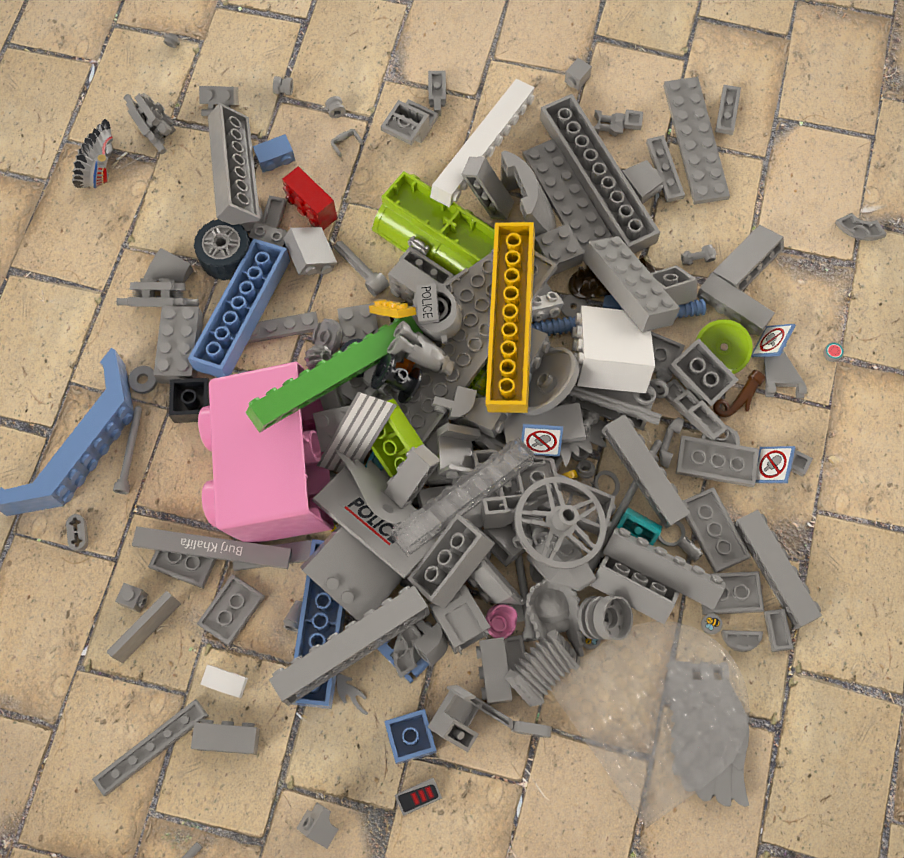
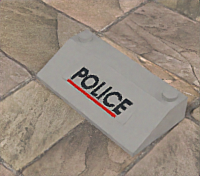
M347 466L312 500L403 578L407 577L416 568L443 533L439 527L412 505L410 515L403 523L394 524L379 518L368 507ZM383 505V509L386 512L393 513L391 506Z

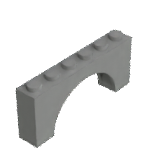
M532 327L529 383L532 379V373L541 364L543 354L547 353L550 348L548 334ZM486 397L475 398L471 410L464 417L455 421L471 428L480 429V432L495 438L498 433L502 432L506 418L510 417L512 413L488 412L485 404Z

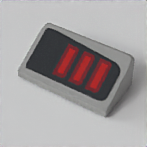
M434 778L395 795L403 816L442 799Z

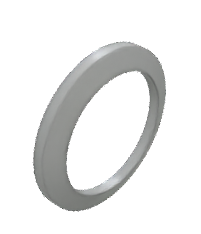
M607 470L599 472L594 480L595 488L600 490L598 488L599 477L601 475H608L615 483V490L611 495L616 496L620 490L617 476Z
M680 521L675 523L681 529L680 539L677 542L669 543L659 535L658 539L666 546H677L685 537V528Z

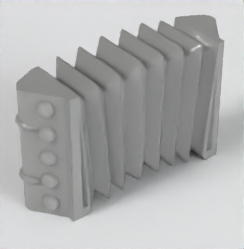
M556 629L546 634L547 639L542 638V644L535 642L536 648L530 647L531 653L524 652L525 659L519 658L521 665L515 664L516 670L510 669L505 676L511 687L517 691L522 700H525L530 707L544 703L543 694L548 695L547 690L552 691L550 685L556 686L555 680L561 681L560 676L565 677V672L570 674L569 668L577 670L580 667V657Z

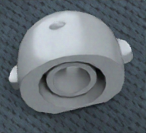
M436 283L438 311L444 312L439 316V322L419 324L417 292H415L413 298V307L416 308V315L413 316L417 326L426 337L433 341H442L445 344L461 328L463 318L462 307L444 285Z

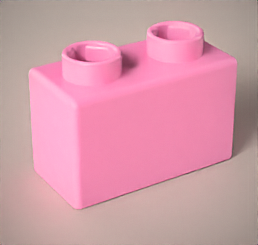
M298 362L210 380V405L203 407L198 415L199 433L205 447L212 451L213 480L207 481L202 489L201 499L204 514L212 526L242 542L261 543L334 529L333 518L312 501L330 482V470L316 466L324 453L320 449L313 413L324 411L320 398L260 433L246 414L249 402L254 398L259 397L261 399L266 396L265 394L274 387L278 389L288 379L298 378L299 374L305 370Z

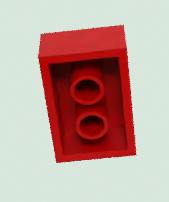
M299 166L282 178L286 200L289 204H294L298 212L303 217L306 216L313 227H322L324 230L338 219L334 200Z

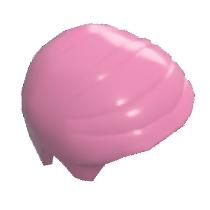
M507 604L492 606L487 611L485 617L490 625L488 633L494 638L504 637L506 639L510 637L516 628L518 616L516 610Z

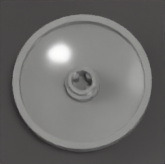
M555 347L550 348L547 353L543 354L540 366L532 373V379L529 383L528 413L523 414L538 415L545 413L563 401L573 389L579 375L580 366L577 357L569 349Z

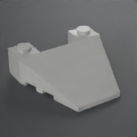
M494 449L472 451L473 469L481 470L483 475L476 477L474 481L494 479L497 497L482 498L481 517L484 529L505 527L514 521L516 505L525 490L541 479L558 477L554 459L528 455V457L516 456L517 453L513 452L503 454L498 453V450ZM557 483L559 491L562 492L560 483ZM549 484V485H550V490H551V492H552V496L555 497V496H554L553 489H552V485ZM546 485L537 488L529 495L523 506L524 511H532L548 501Z

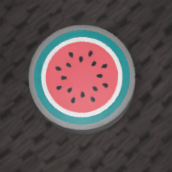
M831 342L824 348L823 354L828 361L837 362L844 355V349L839 343Z

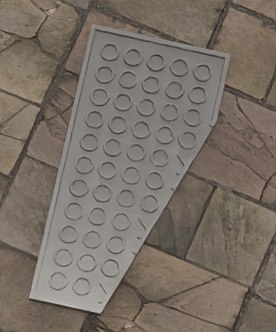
M494 249L468 269L465 268L443 284L455 297L457 303L461 305L463 316L461 328L456 335L448 339V343L443 344L442 341L431 340L444 351L445 355L449 356L451 361L455 362L451 375L439 374L415 363L412 370L414 368L422 370V381L417 392L408 403L402 404L398 401L400 390L392 387L387 397L380 393L376 396V398L384 401L394 398L424 445L449 413V411L440 413L435 411L434 407H431L434 396L453 400L456 387L468 388L488 361ZM534 251L532 301L558 268L556 263ZM404 351L394 355L395 362L393 367L396 368V362H404ZM355 377L340 386L343 396L352 402L358 392L364 393L369 388L363 381V377Z

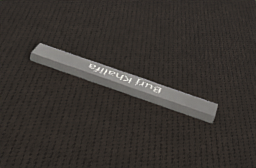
M137 526L132 546L136 548L281 569L289 568L292 553L290 548Z

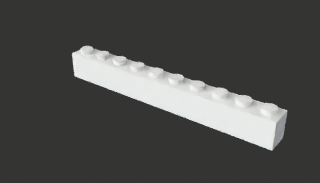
M518 79L512 83L432 184L430 198L448 207L454 201H458L461 191H465L468 187L461 174L469 156H482L487 159V157L493 155L495 147L500 146L504 135L507 136L509 134L511 126L516 125L519 116L525 113L527 105L532 104L535 97L533 95L535 87Z

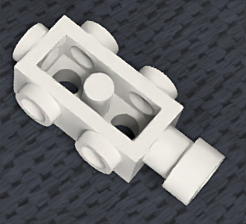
M550 291L547 295H537L532 301V322H538L551 317L554 318L559 315L564 302L557 293Z

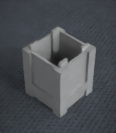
M466 585L460 588L445 609L434 603L429 605L436 623L440 624L454 654L459 652L462 655L461 651L484 637L489 639L487 635H489L490 625Z

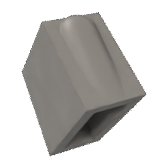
M648 160L622 170V173L642 204L663 189L664 181L660 177V173L652 167Z

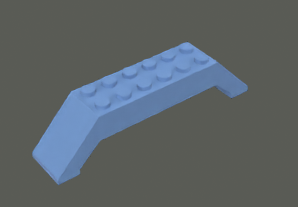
M113 348L100 361L104 368L105 391L34 482L9 489L0 488V512L4 515L11 516L64 506L73 498L76 489L84 484L86 476L96 468L100 458L107 454L113 441L120 437L123 428L132 421L134 409L126 365Z

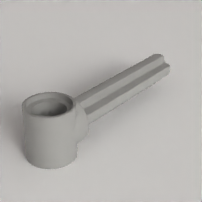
M342 241L336 242L334 249L366 280L365 286L374 297L390 286L382 273H373Z

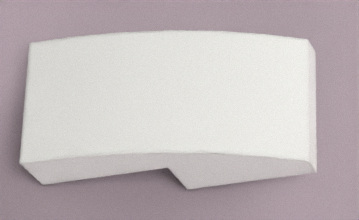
M207 665L200 685L242 698L248 678L212 665Z

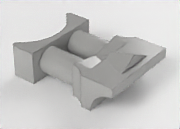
M595 110L594 117L598 123L594 126L597 134H599V131H607L613 136L623 134L625 114L601 115L602 111ZM600 122H607L611 124H601Z

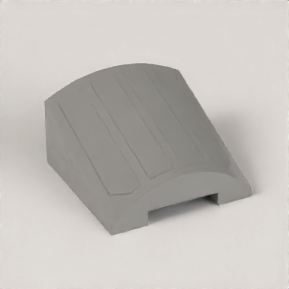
M508 151L501 152L500 181L507 191L520 188L523 198L520 200V210L525 222H534L535 237L555 229L556 220L553 209L530 166L513 153Z

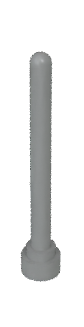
M140 406L134 409L120 479H117V482L114 483L113 491L118 494H129L128 475L142 413Z
M520 555L515 559L520 596L526 602L528 589L523 558ZM525 603L522 605L525 621L524 632H522L523 640L525 642L537 640L536 632L530 621V615L526 612L527 607Z

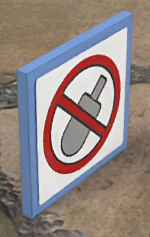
M796 325L766 326L751 357L780 356Z
M523 424L520 454L560 456L563 426Z
M760 447L755 483H788L796 447Z

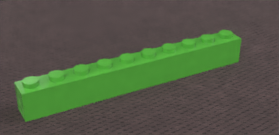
M412 316L396 318L393 324L389 326L385 324L374 335L369 333L360 343H357V341L353 342L344 352L341 350L331 356L330 360L326 361L324 359L317 363L314 369H306L301 372L298 378L288 379L282 384V387L270 389L263 398H254L249 402L246 414L260 433L377 365L387 355V349L395 339L393 336L394 331L402 321L406 322L414 333L419 331L423 334V332L419 329Z

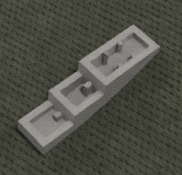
M675 378L667 384L669 393L664 398L712 441L728 430V427L703 400L699 401L689 389L685 390Z

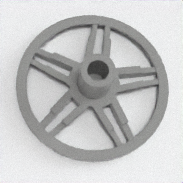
M565 477L541 479L525 490L516 505L514 524L517 537L526 552L545 566L555 569L579 567L591 560L603 545L606 535V519L603 508L596 496L587 487L575 480ZM557 483L577 488L589 500L574 506L565 505ZM549 484L552 485V489L558 506L554 505L553 496ZM546 485L551 511H524L523 506L529 495L537 488ZM593 503L594 506L579 515L577 510ZM596 509L600 522V531L597 542L594 545L588 539V535L576 523ZM522 516L545 518V522L524 519ZM522 522L550 528L542 555L527 540ZM573 532L581 539V541H583L591 549V551L587 549L582 542H580L576 537L572 535ZM552 536L557 537V540L551 550L549 557L546 558L545 555L550 545ZM564 536L587 553L581 559L571 562L553 560Z

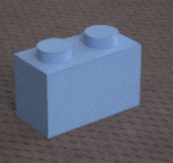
M286 134L252 146L262 172L272 171L279 166L288 165L295 161L294 153Z

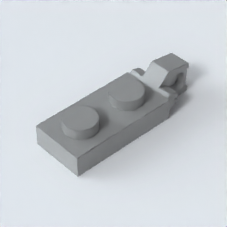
M428 71L430 107H434V112L441 116V107H445L446 72Z

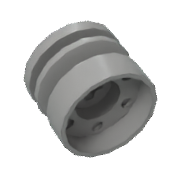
M590 596L581 603L578 610L579 628L583 635L589 639L622 640L630 633L633 625L632 608L623 597Z

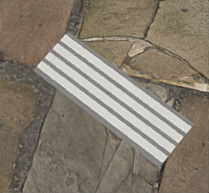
M358 392L316 466L338 473L346 467L335 449L350 460L358 459L362 463L397 405Z

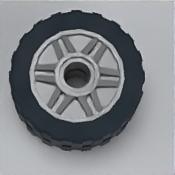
M219 219L212 220L203 225L194 239L195 253L203 270L214 279L223 281L232 279L251 244L248 234L242 225H231Z

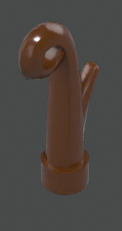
M753 370L731 406L726 400L718 399L713 405L714 412L720 417H729L736 413L744 403L745 411L748 412L755 391L764 382L766 377L760 371ZM720 404L725 407V411L720 409Z

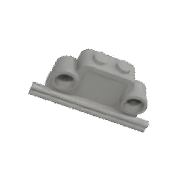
M574 385L568 394L573 396L571 404L580 403L582 410L595 411L599 416L613 421L625 414L627 418L633 421L634 428L642 431L646 422L658 425L662 415L651 411L656 399V391L649 385L646 393Z

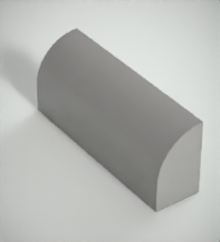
M759 225L713 273L740 291H743L784 249V237Z

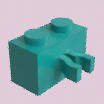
M628 507L617 528H624L631 533L630 535L636 538L642 537L653 546L663 526Z

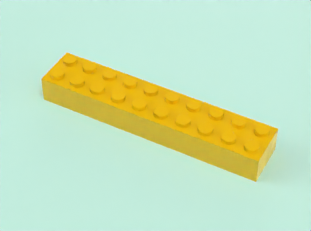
M534 222L495 223L485 403L488 412L528 413L535 248Z

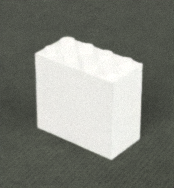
M581 305L580 313H576L575 317L576 327L572 328L571 338H574L572 351H575L574 355L577 357L580 366L577 386L646 393L655 368L651 330L641 332L624 310Z

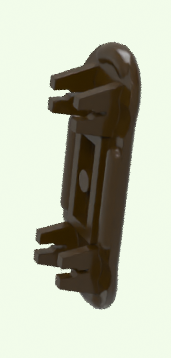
M643 255L639 256L640 262L650 273L657 271L652 264L645 261ZM586 265V269L580 266L578 271L569 279V291L576 298L591 299L611 295L588 265Z

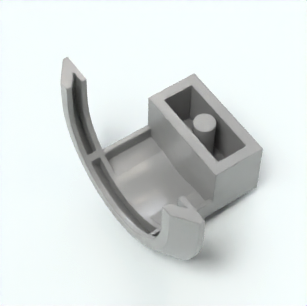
M457 684L446 687L450 691L428 725V728L466 752H469L479 735L469 728L479 709L513 730L511 718L478 699L475 695Z

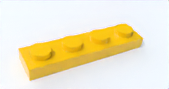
M377 300L374 301L375 304L369 305V312L393 318L416 315V308L408 306V303L400 304V302Z

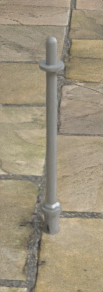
M656 440L650 449L656 457V462L659 461L656 454L662 445L661 440ZM634 480L611 520L612 524L610 530L605 535L602 547L587 562L593 574L600 560L604 559L603 551L638 489Z

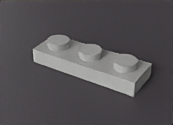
M723 85L715 132L733 135L741 87Z

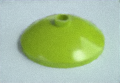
M720 319L707 324L696 338V340L699 338L733 374L741 371L751 358L753 351L751 336L741 324L733 320ZM721 344H727L728 349L722 350Z

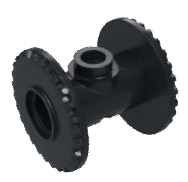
M387 353L379 361L373 372L371 387L377 390L386 383L400 390L398 401L406 404L413 398L420 386L423 375L422 370L414 368L408 374L407 370L403 368L393 367L395 356Z

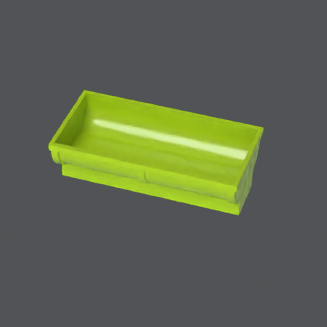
M403 171L381 197L382 205L374 219L373 232L403 252L409 248L408 240L415 236V239L418 238L425 243V246L428 245L430 247L429 252L425 256L454 276L465 268H470L492 252L491 250L494 249V227L475 216L472 211L464 209L455 202L448 207L430 198L432 187L421 181L415 174L409 175Z

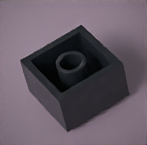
M209 378L170 380L169 417L174 423L198 422L200 410L210 405Z

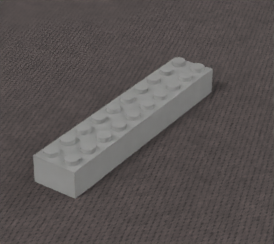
M573 94L541 107L540 121L571 166L613 237L619 236L633 253L656 244L660 235L659 229Z

